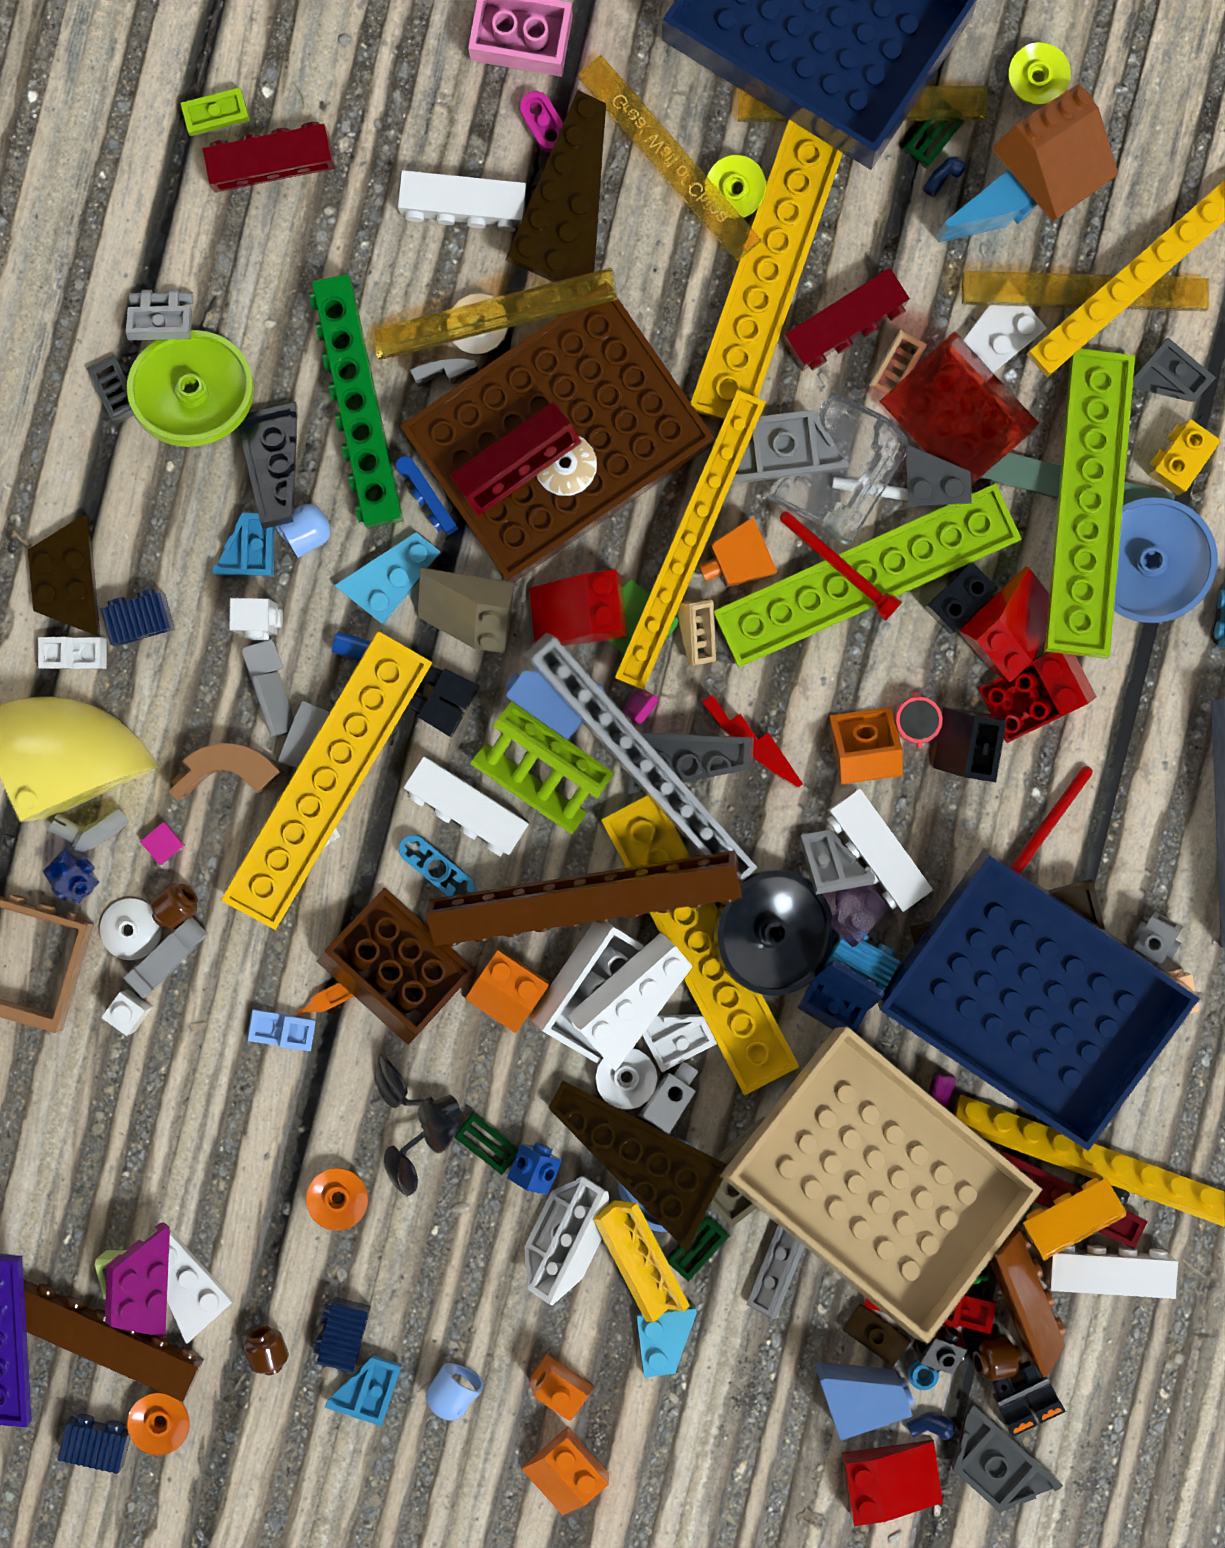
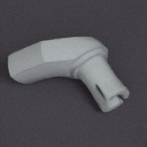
M114 808L98 820L88 823L87 826L83 825V827L57 813L48 832H52L73 843L72 847H74V850L85 852L113 837L128 824V821L119 808Z

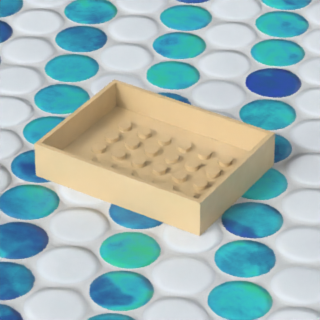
M839 1027L832 1031L720 1175V1177L911 1336L926 1343H929L1042 1190L848 1027Z

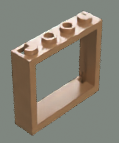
M8 894L7 898L0 896V908L79 930L55 1014L0 999L1 1018L53 1033L62 1031L94 923L85 921L86 915L72 911H68L67 915L56 912L57 907L40 902L38 906L27 904V898L19 895Z

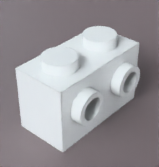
M230 598L231 631L245 634V638H250V640H269V635H277L278 628H282L283 611L278 609L277 603L269 599Z

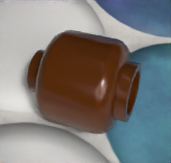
M168 884L151 901L152 918L155 923L160 927L177 929L186 920L192 918L197 912L198 898L195 892L185 884Z
M262 1326L251 1331L243 1346L251 1370L258 1374L270 1376L280 1372L289 1357L282 1333L269 1326Z
M997 1337L981 1341L976 1351L973 1352V1364L976 1372L988 1381H998L1015 1376L1018 1372L1019 1364L1022 1362L1019 1347L1013 1345L1007 1337Z

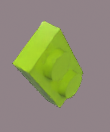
M241 87L180 103L190 136L250 121Z

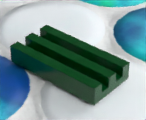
M942 99L902 151L913 156L912 159L922 163V167L927 170L962 126L966 118ZM941 111L947 112L918 150L913 146ZM952 117L957 120L928 157L923 155Z
M474 1111L454 1137L501 1175L504 1174L515 1160L519 1150L516 1144ZM475 1122L512 1153L508 1155L471 1124ZM468 1131L505 1162L501 1165L463 1134Z
M707 1213L695 1238L707 1224L710 1228L688 1253L677 1263L675 1261L676 1258L684 1251L678 1244L666 1257L668 1264L688 1282L730 1237V1234ZM717 1232L720 1236L686 1271L684 1269L685 1265Z

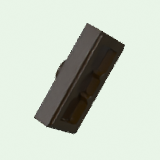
M859 1303L842 1327L845 1333L893 1367L911 1343L908 1337L868 1308H865L861 1303Z

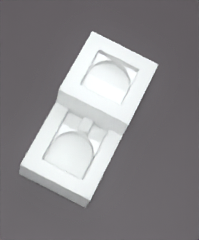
M38 637V668L106 669L107 638Z

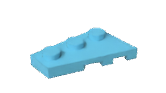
M416 532L334 586L384 625L419 582L421 568L429 569L439 557L441 551Z

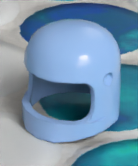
M310 503L294 509L293 522L275 526L281 537L293 549L298 558L326 543L331 534L330 524L323 511L318 506Z
M445 1363L426 1391V1403L430 1410L438 1417L448 1421L457 1420L466 1413V1409L474 1398L480 1395L484 1389V1382L476 1372L455 1363ZM455 1374L462 1375L473 1385L475 1390H470L460 1385L452 1376Z

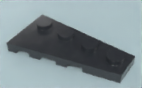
M296 402L250 412L238 426L262 529L290 523L294 520L298 406Z

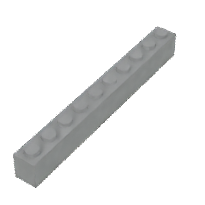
M546 633L523 654L701 856L735 850L742 882L758 868L555 637Z

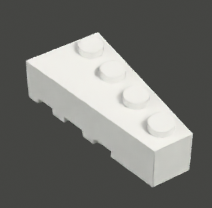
M659 933L567 1017L616 1071L688 974L692 965L668 938Z

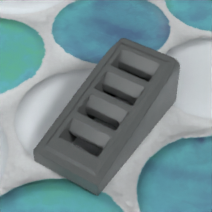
M114 354L88 367L87 370L111 420L118 424L132 417L134 414L129 402L118 408L114 406L115 403L128 397V378L116 355ZM113 365L115 371L101 378L99 377L98 372ZM116 377L119 378L120 381L107 388L104 387V383ZM122 387L124 388V392L112 398L109 397L108 394Z

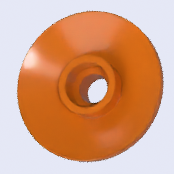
M327 1169L318 1174L308 1187L306 1193L307 1210L312 1219L321 1227L333 1231L346 1230L356 1225L364 1216L368 1207L367 1188L362 1179L348 1169ZM341 1192L344 1195V1201L336 1202L333 1194Z
M162 1392L147 1394L140 1398L129 1412L127 1419L128 1434L135 1446L147 1454H169L178 1449L187 1438L190 1429L188 1411L180 1400ZM163 1416L166 1419V1424H158L156 1417Z

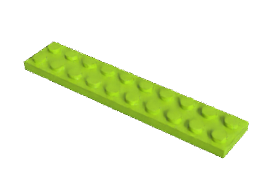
M1080 348L1070 357L1044 650L1047 652L1102 659L1110 657L1135 355Z
M997 483L973 493L972 503L944 506L838 555L881 593L897 597L1019 542L1022 538ZM825 560L713 612L736 665L740 668L875 606V603Z

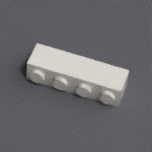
M402 170L398 209L401 216H405L406 220L413 222H422L424 218L436 219L437 223L443 225H454L455 221L467 222V226L473 228H485L486 224L496 225L498 229L503 231H516L525 214L527 186L526 183Z
M423 756L404 786V789L409 791L407 795L409 799L420 806H423L426 802L436 808L433 812L434 815L447 823L453 819L462 826L459 831L473 840L477 836L486 840L488 843L485 847L500 857L503 853L511 854L530 824L425 756Z
M855 789L827 810L831 815L827 821L837 834L842 831L849 842L845 844L846 847L857 858H862L867 865L864 868L866 872L871 871L874 874V884L879 882L886 891L882 894V897L892 910L897 907L900 911L904 912L933 891L930 884L861 789Z
M1072 1245L1046 1259L1045 1285L1050 1291L1176 1299L1178 1261L1169 1255V1251L1163 1249H1149V1253H1138L1136 1248L1133 1249L1131 1247H1119L1118 1251H1106V1247L1101 1245H1088L1087 1249H1075V1245Z

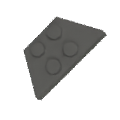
M973 1402L969 1404L952 1464L953 1471L1000 1513L1014 1508L1017 1503H1026L1034 1500L1036 1495L1051 1489L1057 1491L1062 1488V1483Z

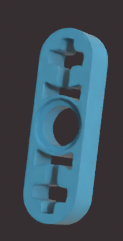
M410 835L401 841L399 853L402 859L447 896L455 895L456 887L450 882L445 887L441 882L450 876L452 869L457 872L453 879L459 883L464 880L467 881L466 889L469 893L475 892L474 880L424 838L418 835ZM418 841L421 844L418 849L424 855H427L428 850L433 853L432 856L426 859L423 868L418 865V862L422 860L418 855L414 854L410 857L406 854L409 850L406 846L407 842L413 844ZM436 859L443 861L446 865V873L439 878L433 877L429 873V864Z

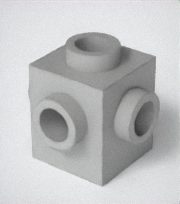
M1155 911L1147 924L1141 922L1133 938L1138 941L1134 949L1153 963L1158 962L1162 964L1166 957L1173 959L1181 945L1176 939L1183 926Z

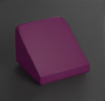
M934 1072L928 1094L943 1107H949L956 1078Z

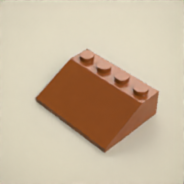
M1079 83L1015 124L992 148L1052 222L1118 175L1099 107L1092 100L1090 93L1083 89Z
M1015 1225L989 1262L1023 1349L1040 1374L1045 1377L1050 1374L1066 1347L1062 1336L1066 1335V1331L1060 1317L1054 1318L1050 1307L1055 1306L1049 1289H1043L1039 1278L1044 1277L1037 1259L1032 1260L1028 1249L1032 1248L1029 1236L1025 1230L1020 1231Z

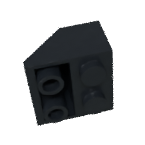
M943 707L942 727L938 734L933 768L964 778L996 782L1007 722L1006 717Z

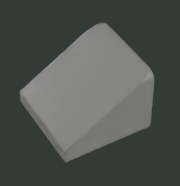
M273 639L241 648L251 678L256 675L272 673L283 669Z

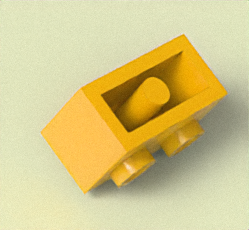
M1191 419L1182 425L1179 423L1175 425L1167 437L1170 443L1166 449L1162 450L1160 448L1149 463L1153 467L1148 475L1177 496L1187 491L1221 442L1219 438Z

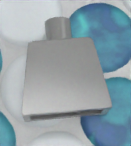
M682 1062L674 1075L670 1073L664 1074L657 1084L655 1092L649 1101L644 1103L637 1116L651 1126L669 1134L695 1093V1090L689 1087L698 1071L687 1063ZM671 1087L677 1091V1097L674 1101H671L668 1097V1091Z

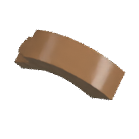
M230 743L214 744L203 747L182 760L191 770L189 772L183 770L172 780L171 783L174 786L168 792L176 800H184L208 776L218 771L227 770L243 778L256 793H262L284 771L270 757L252 747Z

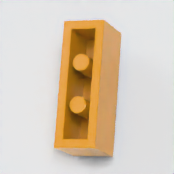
M1098 1178L1091 1179L1081 1186L1083 1191L1073 1196L1070 1192L1053 1201L1055 1206L1046 1211L1042 1207L1038 1208L1026 1216L1027 1221L1023 1223L1024 1228L1043 1261L1126 1216V1210L1107 1178L1101 1181Z

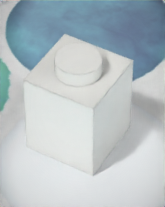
M129 989L119 992L101 1018L128 1036L137 1030L153 1006Z

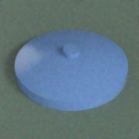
M1143 498L1123 505L1114 612L1136 622L1162 623L1185 615L1203 600L1210 590L1216 575L1218 554L1213 534L1199 514L1180 502L1166 498Z

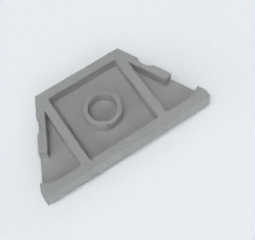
M813 410L760 416L732 484L849 470V463L842 456L834 440L826 432Z

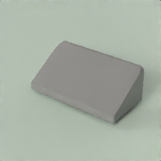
M272 672L253 676L252 682L269 734L273 737H278L289 733L294 717L280 674Z

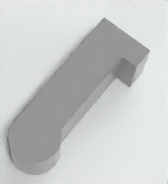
M193 917L186 920L135 969H132L124 979L143 999L150 996L203 941L208 933Z

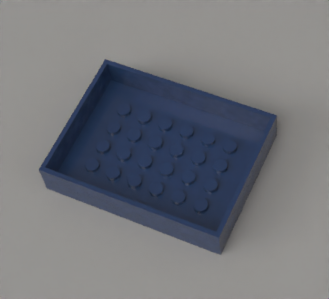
M675 0L662 19V41L872 170L971 20L977 0Z
M983 848L934 917L926 932L922 934L918 943L912 948L885 988L882 1000L878 1002L879 1010L1089 1151L1198 1003L1200 997L1190 987Z

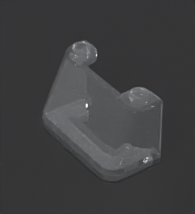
M831 392L827 401L819 409V417L822 426L830 434L842 456L848 461L849 470L796 476L794 480L789 477H782L772 485L767 499L773 505L785 512L791 513L795 518L843 545H848L857 536L904 459L908 439L891 418ZM834 478L839 479L847 484L833 485Z

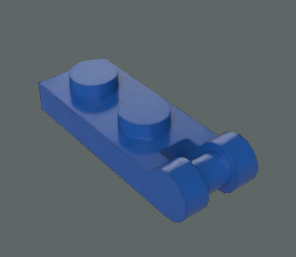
M408 456L400 457L396 462V468L403 478L411 479L416 486L411 492L419 504L422 506L427 503L433 513L428 517L439 532L444 529L447 535L456 531L458 527L413 459Z

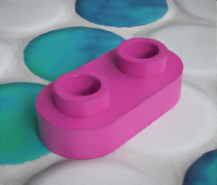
M539 91L529 92L521 100V116L539 147L551 153L556 140L548 141L546 136L549 133H554L558 137L563 122L544 93ZM535 106H538L542 109L541 113L538 115H534L530 112V110Z

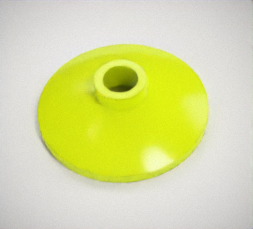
M1043 42L1032 43L1021 48L1014 55L1008 70V79L1013 92L1022 101L1032 105H1046L1063 94L1071 78L1070 64L1064 53L1054 45ZM1032 74H1040L1042 76V81H1034L1032 78Z
M730 155L724 157L713 165L707 175L705 182L706 198L712 197L708 203L714 200L710 204L711 207L717 203L712 208L715 212L721 208L717 212L719 215L721 212H725L726 217L728 216L729 219L747 217L758 209L766 193L765 175L761 167L754 160L746 156ZM742 183V192L735 194L733 191L734 185Z

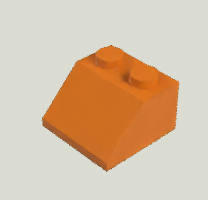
M891 707L829 715L835 761L841 785L903 776V749Z
M499 947L465 997V1000L516 1034L550 985V981Z
M569 1427L565 1428L522 1467V1471L562 1516L585 1506L609 1485V1472Z

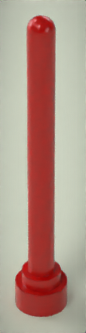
M781 513L780 521L875 603L874 607L878 610L877 614L887 621L902 604L895 595L890 596L887 593H881L791 513Z
M1084 766L1081 768L1011 866L1019 872L1024 870L1092 776L1093 770L1091 767Z

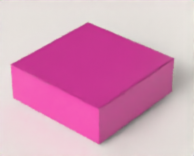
M163 822L140 841L159 865H163L185 846L167 822Z

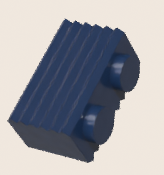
M148 589L138 592L137 599L126 601L125 597L108 601V607L101 608L100 611L110 645L117 647L175 630L166 595L156 592L155 589Z
M339 1297L334 1298L332 1305L326 1304L321 1323L326 1324L324 1336L318 1334L313 1353L319 1354L316 1364L353 1373L369 1317L370 1305Z
M77 1414L76 1417L71 1416L65 1424L57 1460L118 1474L125 1464L130 1441L128 1429L124 1428L125 1424L115 1420H109L106 1424L94 1421L95 1418L89 1414Z

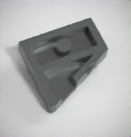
M1167 338L1133 377V389L1195 402L1216 377L1170 338Z
M906 446L908 507L972 503L970 471L913 446Z

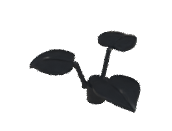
M380 1054L376 1065V1083L384 1101L392 1108L399 1107L401 1103L404 1106L419 1105L418 1118L423 1132L403 1146L400 1151L393 1145L389 1146L384 1155L385 1169L389 1179L402 1194L408 1197L417 1190L418 1176L413 1163L406 1157L407 1151L423 1138L429 1148L435 1153L445 1151L452 1143L460 1123L455 1121V1119L460 1117V1107L452 1095H447L436 1101L432 1097L418 1100L407 1099L408 1089L403 1077L383 1054Z

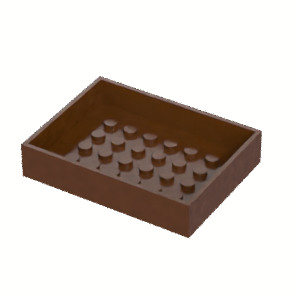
M608 283L400 425L404 434L507 582L514 583L712 447L715 439ZM554 402L570 421L578 436L584 438L593 448L597 463L596 473L591 484L582 492L572 496H559L547 491L538 481L536 475L478 516L449 475ZM564 457L559 461V465L562 468H568L571 465V460Z

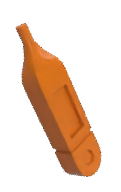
M337 983L314 995L304 1008L297 1011V1014L300 1016L306 1012H324L354 996L344 986Z

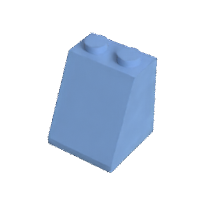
M523 670L521 675L515 672L505 686L509 691L506 694L507 698L568 741L582 723L578 716L537 672ZM596 684L604 692V687Z
M828 1362L814 1364L840 1441L912 1417L909 1406L915 1403L910 1388L907 1386L904 1377L898 1378L894 1369Z

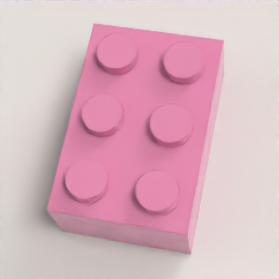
M477 0L468 47L470 60L562 77L573 17L572 3L558 0Z

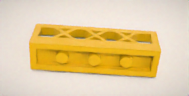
M613 1200L593 1220L645 1321L654 1323L668 1309L684 1312L690 1305L638 1203Z

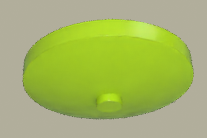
M191 330V339L155 340L138 355L128 375L127 396L136 420L151 436L171 445L194 447L218 441L233 432L242 423L252 405L254 382L245 356L232 342L211 332Z

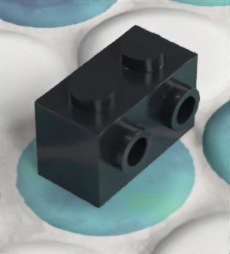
M971 562L924 609L949 634H952L956 630L959 631L979 608L982 609L994 597L993 594L999 588Z

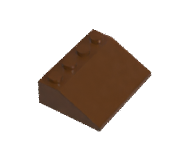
M385 887L323 951L316 961L407 1045L419 1035L476 971L451 947L445 945L434 947L429 927Z

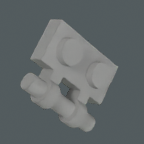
M170 289L169 292L153 293L152 290L130 293V305L140 307H128L126 335L128 340L191 339L192 310L190 305H182L194 303L193 292H181L180 289Z

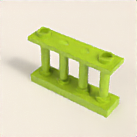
M511 701L493 725V727L502 732L494 746L492 747L485 743L470 764L573 835L587 815V812L580 807L589 793L598 798L615 773ZM511 740L527 750L519 765L503 755ZM537 758L553 768L544 783L529 773ZM563 776L579 786L570 801L554 790Z

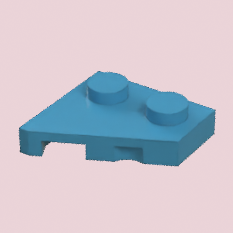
M242 513L235 525L233 535L228 538L224 546L225 550L220 560L212 569V574L274 577L275 526L262 529L258 513Z
M373 1354L327 1400L325 1408L382 1427L402 1364Z

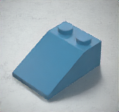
M1008 169L946 220L935 239L940 243L1006 228L1013 221L1018 225L1032 213L1031 210L1038 204Z

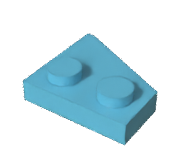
M690 1306L684 1312L668 1309L654 1323L646 1322L642 1313H637L644 1378L676 1373L697 1314L696 1306Z

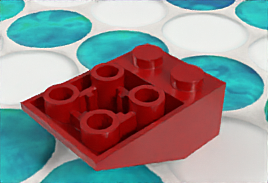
M1047 652L1035 658L1010 683L999 677L978 688L991 714L1006 717L1007 722L1004 734L1006 743L1089 704L1097 697L1076 656Z

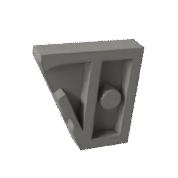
M832 830L802 834L800 836V845L815 894L874 884V874L863 869L856 861L857 856L853 855L849 848L842 845L841 840Z

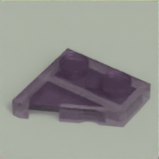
M870 885L839 890L836 893V910L833 912L831 926L853 948L862 941L890 906Z

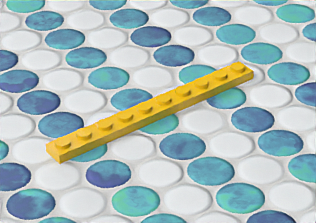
M1225 180L1026 354L1046 377H1049L1225 222Z
M737 389L615 679L644 691L766 401Z
M960 1095L956 1101L953 1115L981 1138L1093 1179L1098 1178L1099 1181L1107 1178L1112 1186L1225 1227V1192L1097 1144H1093L1090 1150L1087 1151L1056 1129L972 1098Z

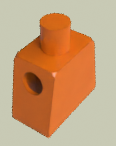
M754 517L711 544L710 550L714 558L698 565L705 582L722 575L727 587L768 578L777 573V569Z
M547 1353L529 1378L533 1396L569 1421L576 1416L595 1388L590 1382Z

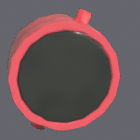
M919 692L912 693L913 698L907 699L898 705L893 717L899 737L908 743H916V748H923L922 743L928 742L937 736L942 727L943 718L941 710L935 702L926 697H919Z

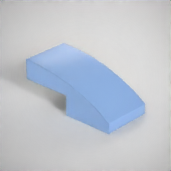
M252 1009L247 1040L279 1045V1047L311 1051L316 1020Z

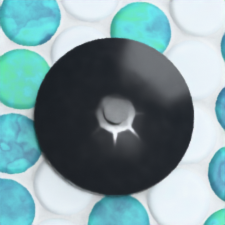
M766 870L754 873L742 882V898L730 903L720 904L713 932L715 951L725 972L740 986L769 996L793 993L805 987L816 978L831 954L834 942V921L830 906L823 894H815L812 882L800 875L781 870Z

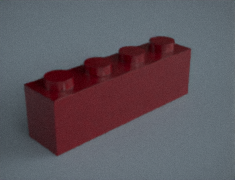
M307 122L302 124L301 128L293 130L277 128L272 130L271 134L263 136L247 134L240 137V140L233 142L217 140L211 142L210 146L202 148L209 185L215 193L336 169L329 132L325 123L319 124V122Z
M888 268L784 334L782 341L801 371L809 367L813 371L828 361L826 356L835 350L840 354L854 344L852 340L862 334L865 338L880 328L879 322L887 317L892 321L906 312L904 307L910 298L891 268Z
M552 402L449 476L479 516L576 448L582 441L570 421L557 405Z

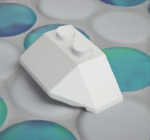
M582 1176L551 1191L524 1246L525 1267L528 1280H526L527 1290L549 1305L555 1304L583 1279L602 1240V1236L593 1218L609 1205L607 1190Z

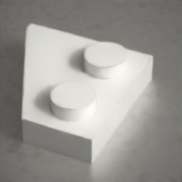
M702 1014L657 1015L643 1034L662 1072L717 1044Z

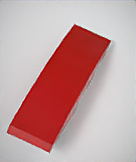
M713 695L701 702L728 736L753 737V759L796 788L803 785L769 732L757 739L741 713L730 720Z
M964 1294L942 1325L954 1328L960 1326L991 1334L997 1301ZM866 1298L865 1308L881 1311Z

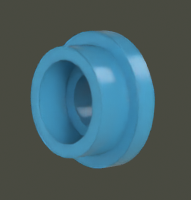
M917 1359L909 1366L908 1379L916 1389L929 1390L937 1384L939 1372L932 1371L926 1365L920 1364L919 1359ZM927 1369L928 1375L925 1378L918 1377L919 1370Z

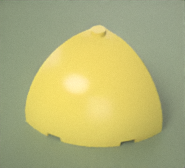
M60 697L22 698L0 704V779L20 822L48 820L55 817L57 813L61 814L158 768L152 754L136 734H133L119 719L95 706Z

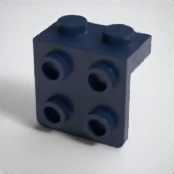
M830 961L818 972L816 978L810 982L797 1008L832 1030L839 1027H848L856 1034L866 1012L882 1000L885 992L879 988L875 981L862 978L852 972L851 967L839 961Z

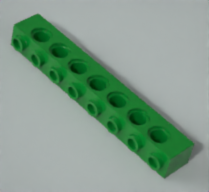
M349 274L312 281L314 291L309 292V298L313 311L318 310L320 322L315 323L319 341L324 340L327 352L322 353L325 370L332 373L333 382L328 383L332 401H338L340 413H336L335 418L339 432L344 431L347 442L342 444V451L345 462L351 461L353 473L348 474L352 493H358L360 504H355L358 522H364V526L367 529L404 522L352 280ZM333 306L343 307V313L339 318L332 319L328 317V312ZM340 336L350 338L349 345L344 349H337L334 346L336 339ZM354 366L357 371L352 379L345 380L341 378V372L345 367ZM354 396L362 397L363 404L359 409H348L347 404L350 398ZM358 427H368L370 433L365 440L358 441L354 438V432ZM372 456L376 458V466L372 470L364 471L361 469V461L365 457ZM375 486L381 487L383 490L381 499L375 502L369 501L367 499L369 489Z

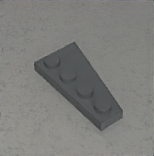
M639 732L683 783L753 768V737ZM629 775L628 794L643 791Z

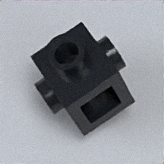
M947 1325L941 1326L929 1343L916 1339L913 1344L920 1364L926 1365L932 1371H943L951 1375L954 1374L958 1365L964 1361L967 1352L961 1333L956 1328Z

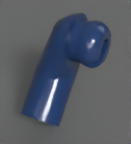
M956 156L948 157L933 171L923 186V191L929 196L935 197L950 174L955 178L963 174L966 167L965 163L959 161V158Z
M932 1411L906 1423L913 1437L925 1431L938 1435L942 1440H948L954 1435L953 1423L947 1417Z

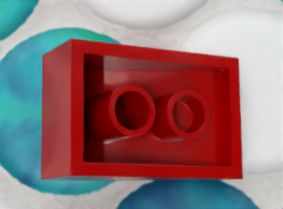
M1025 566L959 630L990 671L1009 683L1034 660L1046 638L1049 593L1032 570Z
M617 569L584 573L529 588L534 644L546 633L555 637L562 646L627 638L622 577Z
M934 1440L842 1452L849 1508L854 1526L887 1522L943 1503Z

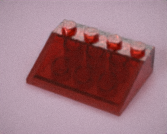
M955 331L879 401L926 453L970 471L972 485L1030 435L1039 424Z

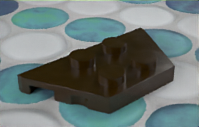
M84 515L28 549L32 604L34 612L90 634L100 635L90 517Z

